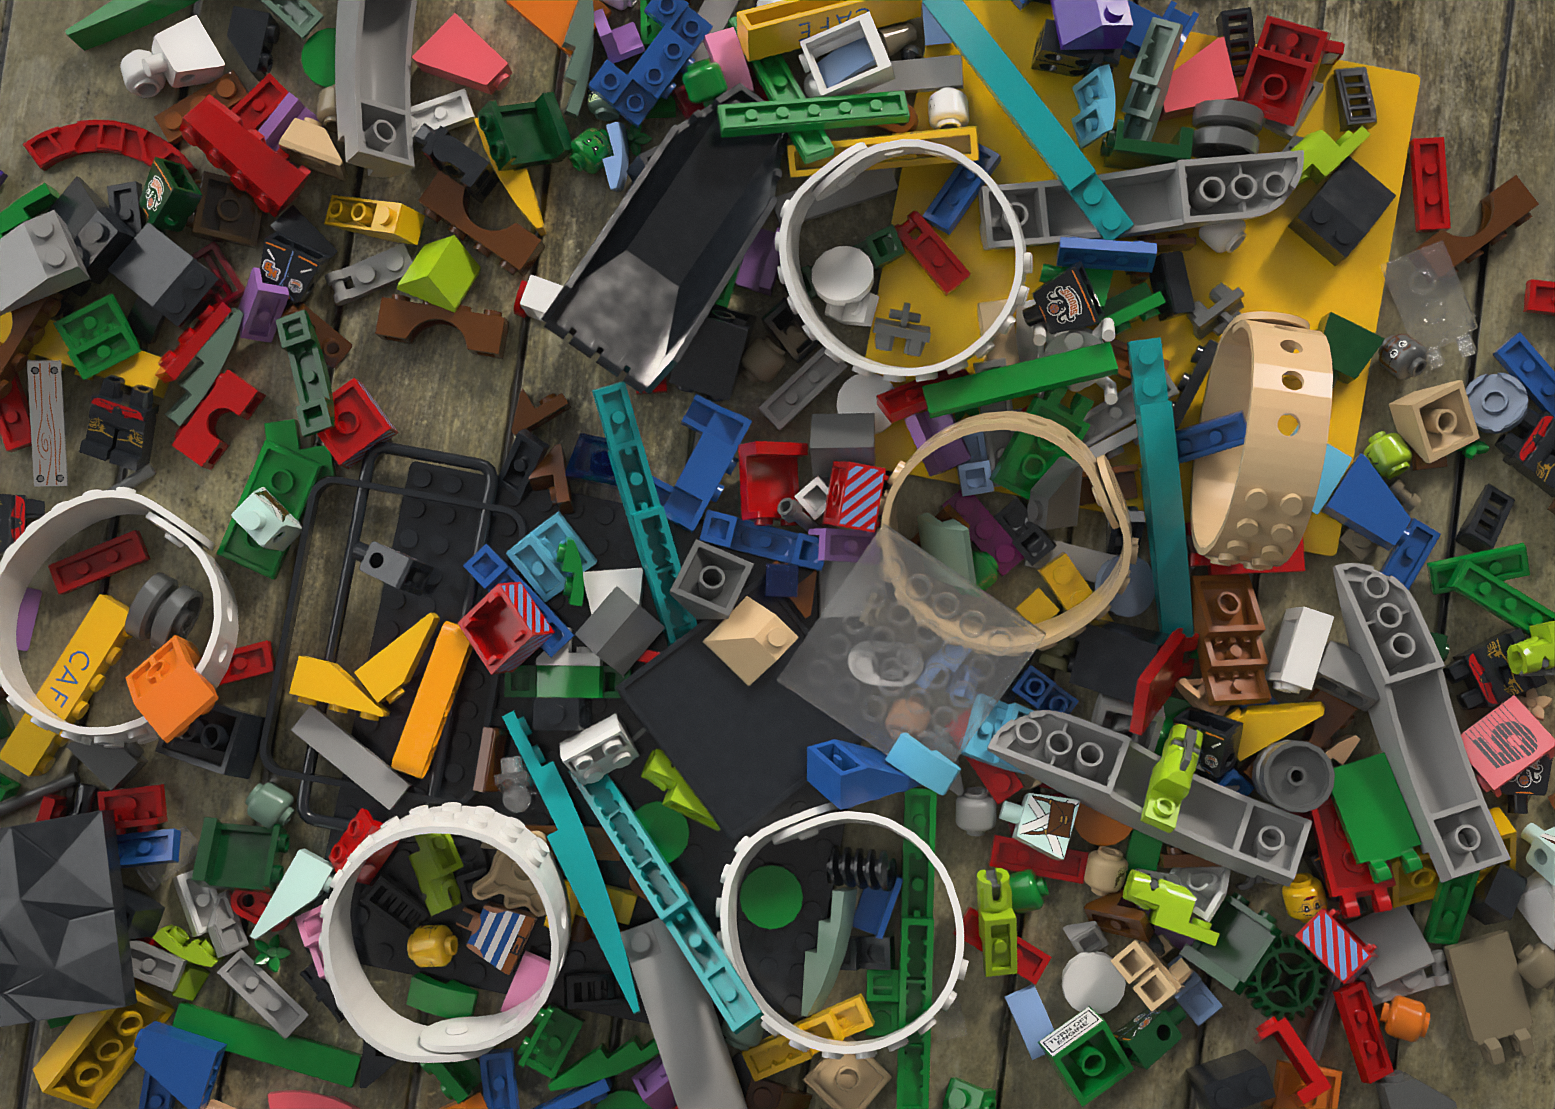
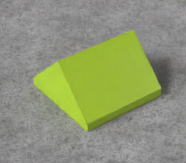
M452 235L425 244L398 283L397 290L455 313L481 272V267L457 237Z

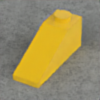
M430 612L354 672L377 703L385 701L392 703L405 693L403 687L410 682L440 620L436 613Z
M1322 701L1252 705L1242 710L1236 707L1228 711L1223 717L1243 723L1237 758L1239 761H1242L1323 716L1325 705Z

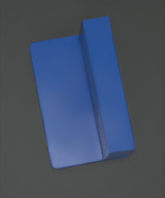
M896 875L894 887L891 891L887 892L882 888L872 890L870 887L862 890L854 912L853 927L872 933L878 939H883L903 882L901 875Z

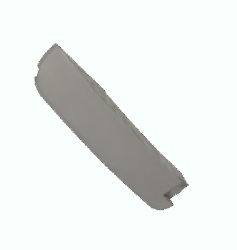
M338 0L335 90L338 140L345 142L346 163L367 168L368 176L395 177L405 174L415 167L411 123L410 78L417 0Z
M1304 151L1177 160V162L1099 174L1097 176L1134 223V227L1119 237L1124 238L1253 219L1268 214L1283 204L1296 188L1302 174ZM1058 179L998 185L1019 220L1026 247L1059 244L1060 237L1075 236L1102 240V237ZM988 185L981 186L978 191L981 219L979 229L984 249L1015 248L1011 227L1002 206Z
M1360 563L1335 565L1333 567L1334 578L1350 649L1361 655L1379 693L1378 701L1368 709L1369 716L1382 753L1385 752L1421 841L1419 846L1422 853H1429L1441 883L1510 860L1508 851L1484 800L1460 735L1443 672L1444 662L1414 597L1398 579L1392 575L1388 577L1374 570V566Z
M1041 710L1029 712L1028 715L1008 721L996 732L987 747L989 752L1072 799L1079 800L1080 803L1155 839L1252 878L1259 875L1288 887L1295 879L1312 821L1242 795L1195 773L1193 774L1189 794L1181 802L1176 828L1171 833L1140 821L1152 770L1161 759V756L1133 742L1131 737L1063 712Z
M658 918L620 932L678 1109H748L711 997L666 924Z

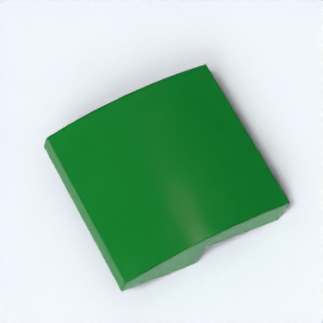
M109 294L53 323L68 347L69 351L67 353L83 380L141 352L136 337L113 294Z

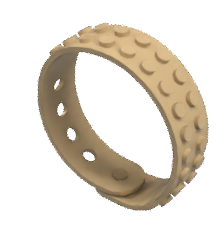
M1268 311L1247 312L1237 315L1225 328L1215 351L1206 384L1199 423L1243 410L1247 427L1244 445L1193 460L1190 494L1192 539L1198 554L1211 559L1210 563L1225 566L1241 563L1244 565L1243 568L1258 571L1272 569L1273 566H1281L1288 561L1297 549L1308 525L1320 484L1327 448L1332 407L1333 371L1327 337L1321 331L1311 330L1309 322L1298 316ZM1295 349H1297L1300 353H1293V352H1294ZM1284 375H1294L1299 378L1302 388L1299 390L1286 388L1282 383ZM1282 415H1291L1297 420L1298 431L1295 435L1286 436L1279 431L1278 420Z
M1016 411L982 413L965 418L944 428L921 445L907 463L899 462L887 483L892 485L891 489H886L884 496H881L878 515H882L881 528L876 530L877 545L882 547L884 560L882 561L884 574L887 579L891 578L896 589L894 591L896 598L902 606L908 607L921 626L935 631L952 645L958 646L960 644L972 648L973 651L980 654H991L993 652L1006 653L1008 656H1018L1030 650L1039 649L1043 651L1056 646L1058 641L1068 636L1070 638L1076 637L1086 629L1085 625L1094 618L1097 620L1101 619L1111 609L1110 602L1117 593L1122 595L1131 578L1128 577L1131 572L1129 570L1130 564L1136 565L1139 538L1132 537L1131 518L1128 507L1106 456L1101 455L1096 459L1089 448L1067 428L1050 419L1030 413ZM984 431H1021L1054 443L1080 464L1093 485L1092 491L1098 506H1102L1113 529L1121 527L1124 540L1119 560L1111 574L1087 599L1065 613L1046 621L1027 626L1003 627L979 623L954 613L940 604L921 586L906 561L900 543L897 509L901 489L907 475L925 457L938 448L963 436Z

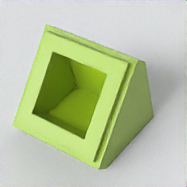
M187 961L177 989L171 992V994L175 997L193 1001L209 977L210 972L195 963Z

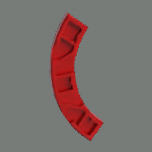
M81 120L75 124L63 127L57 126L34 136L22 144L43 171L66 159L89 153L123 155L138 160L150 168L154 158L158 157L184 164L190 175L197 171L188 158L166 140L144 128L114 120Z

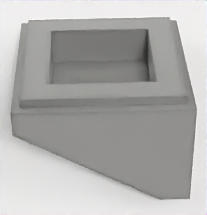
M1096 921L1071 924L1063 927L1078 954L1087 951L1088 953L1096 952L1109 945Z

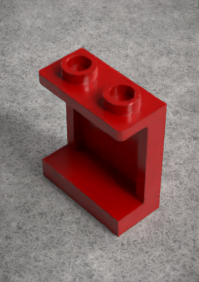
M754 441L738 445L742 520L754 521V526H771L773 521H780V526H798L795 521L791 523L785 521L778 513L777 508L779 503L785 498H791L798 502L794 497L799 493L797 458L808 456V443Z
M1274 1016L1256 1028L1258 1034L1253 1038L1255 1043L1257 1044L1265 1038L1273 1036L1306 1086L1290 1095L1297 1107L1305 1105L1332 1088L1286 1017L1278 1021Z

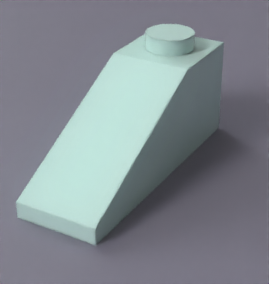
M305 848L300 849L250 937L254 939L262 937L320 897L324 891L329 893L332 889L329 887L335 876V870L331 862Z

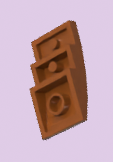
M1249 574L1192 576L1190 578L1194 632L1199 634L1197 652L1209 706L1267 703L1272 697L1263 669L1269 662L1260 636L1266 628Z

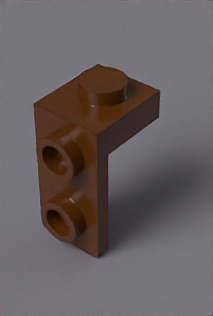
M1185 233L1171 234L1168 236V239H1156L1155 235H1142L1137 237V240H1134L1157 243V252L1188 251L1197 244L1196 237L1187 238ZM1125 271L1126 275H1130L1131 284H1141L1149 278V272Z
M304 303L289 304L284 309L281 318L301 310L307 311L319 340L325 363L335 368L351 350L352 344Z

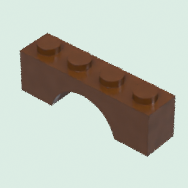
M439 170L418 200L424 208L422 213L437 224L440 220L450 226L448 231L462 241L466 237L475 243L473 248L486 258L493 255L499 259L500 263L498 265L509 274L514 276L518 272L525 277L545 248L542 240L518 223L497 231L485 230L475 225L471 221L468 212L470 194L465 187Z
M1517 175L1480 200L1482 222L1475 235L1459 237L1440 230L1407 254L1429 284L1439 278L1442 282L1446 281L1459 271L1456 265L1463 260L1469 264L1484 253L1480 248L1489 242L1493 246L1508 235L1505 231L1506 228L1512 224L1517 228L1533 217L1529 211L1538 206L1539 203Z
M57 292L11 311L12 329L7 340L0 346V400L5 398L11 391V382L17 372L23 370L29 359L28 354L33 346L42 340L45 334L44 328L50 318L59 312L64 295Z
M392 294V298L382 297L375 332L381 339L413 344L417 336L425 329L436 325H448L462 332L466 340L467 349L472 354L503 359L510 323L505 317H502L501 312L485 309L482 314L471 312V307L459 305L454 313L424 300L422 304L410 302L411 298L404 295Z
M1315 687L1302 702L1322 701L1325 705L1324 715L1305 726V731L1300 741L1309 742L1324 751L1334 740L1331 736L1339 728L1341 730L1346 728L1354 720L1355 716L1353 713L1358 708ZM1260 751L1251 755L1237 770L1254 788L1252 769L1253 763Z

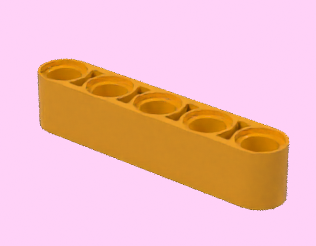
M445 621L440 630L392 760V769L423 779L428 771L473 646L458 624Z

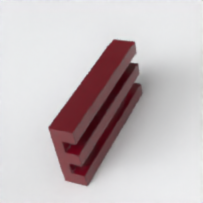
M213 241L190 255L199 263V259L204 257L214 275L224 282L222 287L228 296L223 299L218 291L213 296L216 303L223 301L228 306L239 301L238 299L243 296L245 286L217 242ZM211 251H213L217 256L218 260L224 267L230 279L236 286L237 291L233 292V290L231 289L225 277L223 276L218 266L214 262L213 258L209 254Z

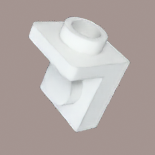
M869 292L861 301L854 304L853 302L845 303L846 306H836L827 303L825 315L845 325L871 326L879 296Z

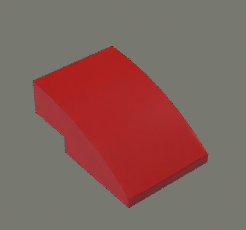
M1267 15L1257 47L1253 49L1236 101L1257 106L1263 111L1264 118L1294 127L1311 90L1332 33Z

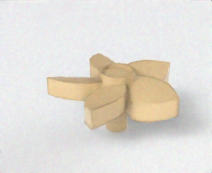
M1535 688L1527 690L1526 698L1516 696L1537 720L1544 721L1543 709H1546L1552 703V698L1538 696Z

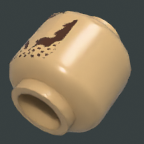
M1100 846L1098 850L1089 853L1084 881L1091 887L1093 893L1105 896L1109 893L1118 892L1123 888L1128 870V862L1123 857V853L1107 846Z

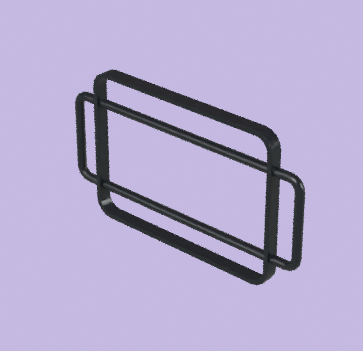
M379 442L366 451L362 461L359 480L327 477L318 481L309 494L260 742V758L263 765L270 772L279 776L301 779L297 796V812L300 818L309 825L345 832L351 821L320 815L311 811L309 801L313 782L365 791L353 780L315 774L319 753L309 744H307L302 771L279 766L271 755V745L319 499L322 493L333 485L357 487L324 657L325 661L336 663L356 560L352 559V551L355 545L360 542L370 490L480 509L472 557L487 544L493 512L510 515L516 520L519 526L518 542L528 535L526 522L517 511L505 506L494 505L498 487V474L495 467L484 459L392 442ZM388 454L481 471L486 477L482 502L371 483L375 461L379 455ZM513 563L512 570L520 577L521 572ZM468 573L460 620L476 603L479 582L470 573ZM502 673L492 675L483 727H492ZM460 684L434 752L427 794L407 790L402 798L422 801L429 808L437 807V804L442 805L448 802H457L462 805L471 801L478 794V791H473L481 739L469 792L464 797L458 799L439 796ZM318 701L316 707L326 714L328 703ZM415 836L403 838L399 841L403 843H417Z

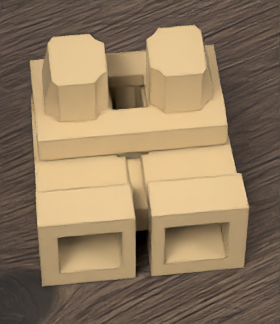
M1164 934L1158 936L1165 949V954L1162 956H1157L1147 942L1142 941L1139 944L1138 941L1134 940L1110 960L1129 984L1138 983L1133 989L1151 1012L1161 1008L1186 987L1183 983L1194 972L1193 968L1184 958H1180L1171 967L1162 959L1175 948Z

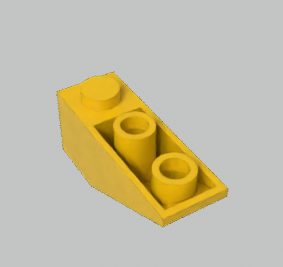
M332 195L324 225L391 242L418 245L425 215L402 203Z
M309 656L298 657L289 694L299 696L298 702L317 706L318 701L329 703V710L341 713H348V709L361 711L359 717L373 721H379L380 716L386 717L390 715L391 711L382 703H377L372 695L339 664Z

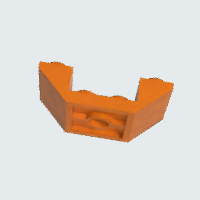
M174 635L126 677L134 705L167 744L173 738L183 735L188 730L190 724L200 715L208 713L219 699L214 686L195 669L202 659L197 646L177 635Z

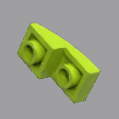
M172 924L165 926L152 937L171 953L198 965L213 967L225 959L224 956L217 957L210 938L205 939L202 936L190 942L187 932L179 926H173Z

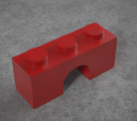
M228 369L225 373H221L216 377L212 384L213 390L206 399L203 398L194 408V415L190 421L179 427L174 436L175 441L172 444L173 447L199 466L209 470L213 469L230 446L220 439L216 432V424L219 418L226 413L234 412L238 416L249 420L266 397L260 390Z

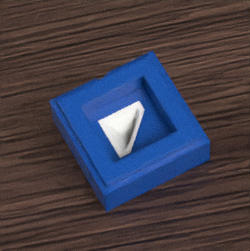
M1233 767L1221 777H1217L1218 785L1248 796L1255 789Z

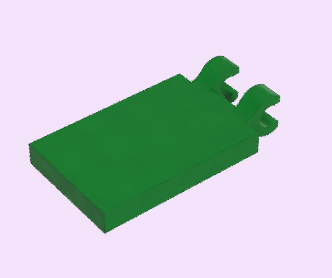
M1067 386L1044 391L1043 399L1034 395L1026 413L1050 419L1067 428L1081 441L1083 440L1090 427V424L1083 420L1092 408L1093 400L1076 392L1071 400L1070 408L1062 405L1060 401L1068 390ZM1015 431L989 479L1030 500V490L1055 461L1063 456L1071 460L1072 457L1062 448L1044 438Z
M1385 752L1333 768L1335 772L1334 788L1330 797L1357 865L1367 863L1375 884L1392 878L1391 871L1385 861L1399 857L1405 874L1422 869V862L1413 847L1421 845V841Z

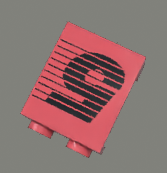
M1515 695L1460 734L1471 767L1477 774L1475 777L1479 787L1485 793L1491 790L1497 798L1502 795L1500 788L1544 755H1547L1549 759L1555 756V739Z

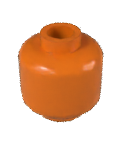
M1396 995L1390 1004L1383 1003L1379 1021L1385 1022V1032L1389 1036L1408 1042H1416L1419 1037L1425 1038L1431 1014L1426 1012L1424 1003Z

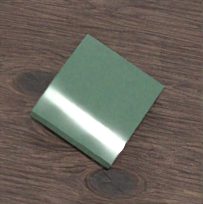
M928 512L918 515L917 523L925 572L945 583L966 588L976 587L969 529L954 518L941 522Z

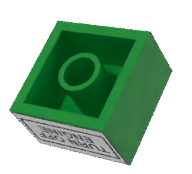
M1090 1006L1038 1042L1067 1091L1082 1107L1135 1070L1106 1021Z

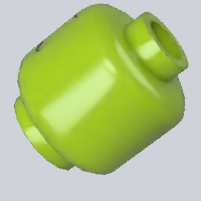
M1381 431L1368 439L1369 445L1364 450V455L1381 477L1386 476L1387 479H1392L1410 468L1409 462L1412 460V452L1400 434H1386L1385 431Z

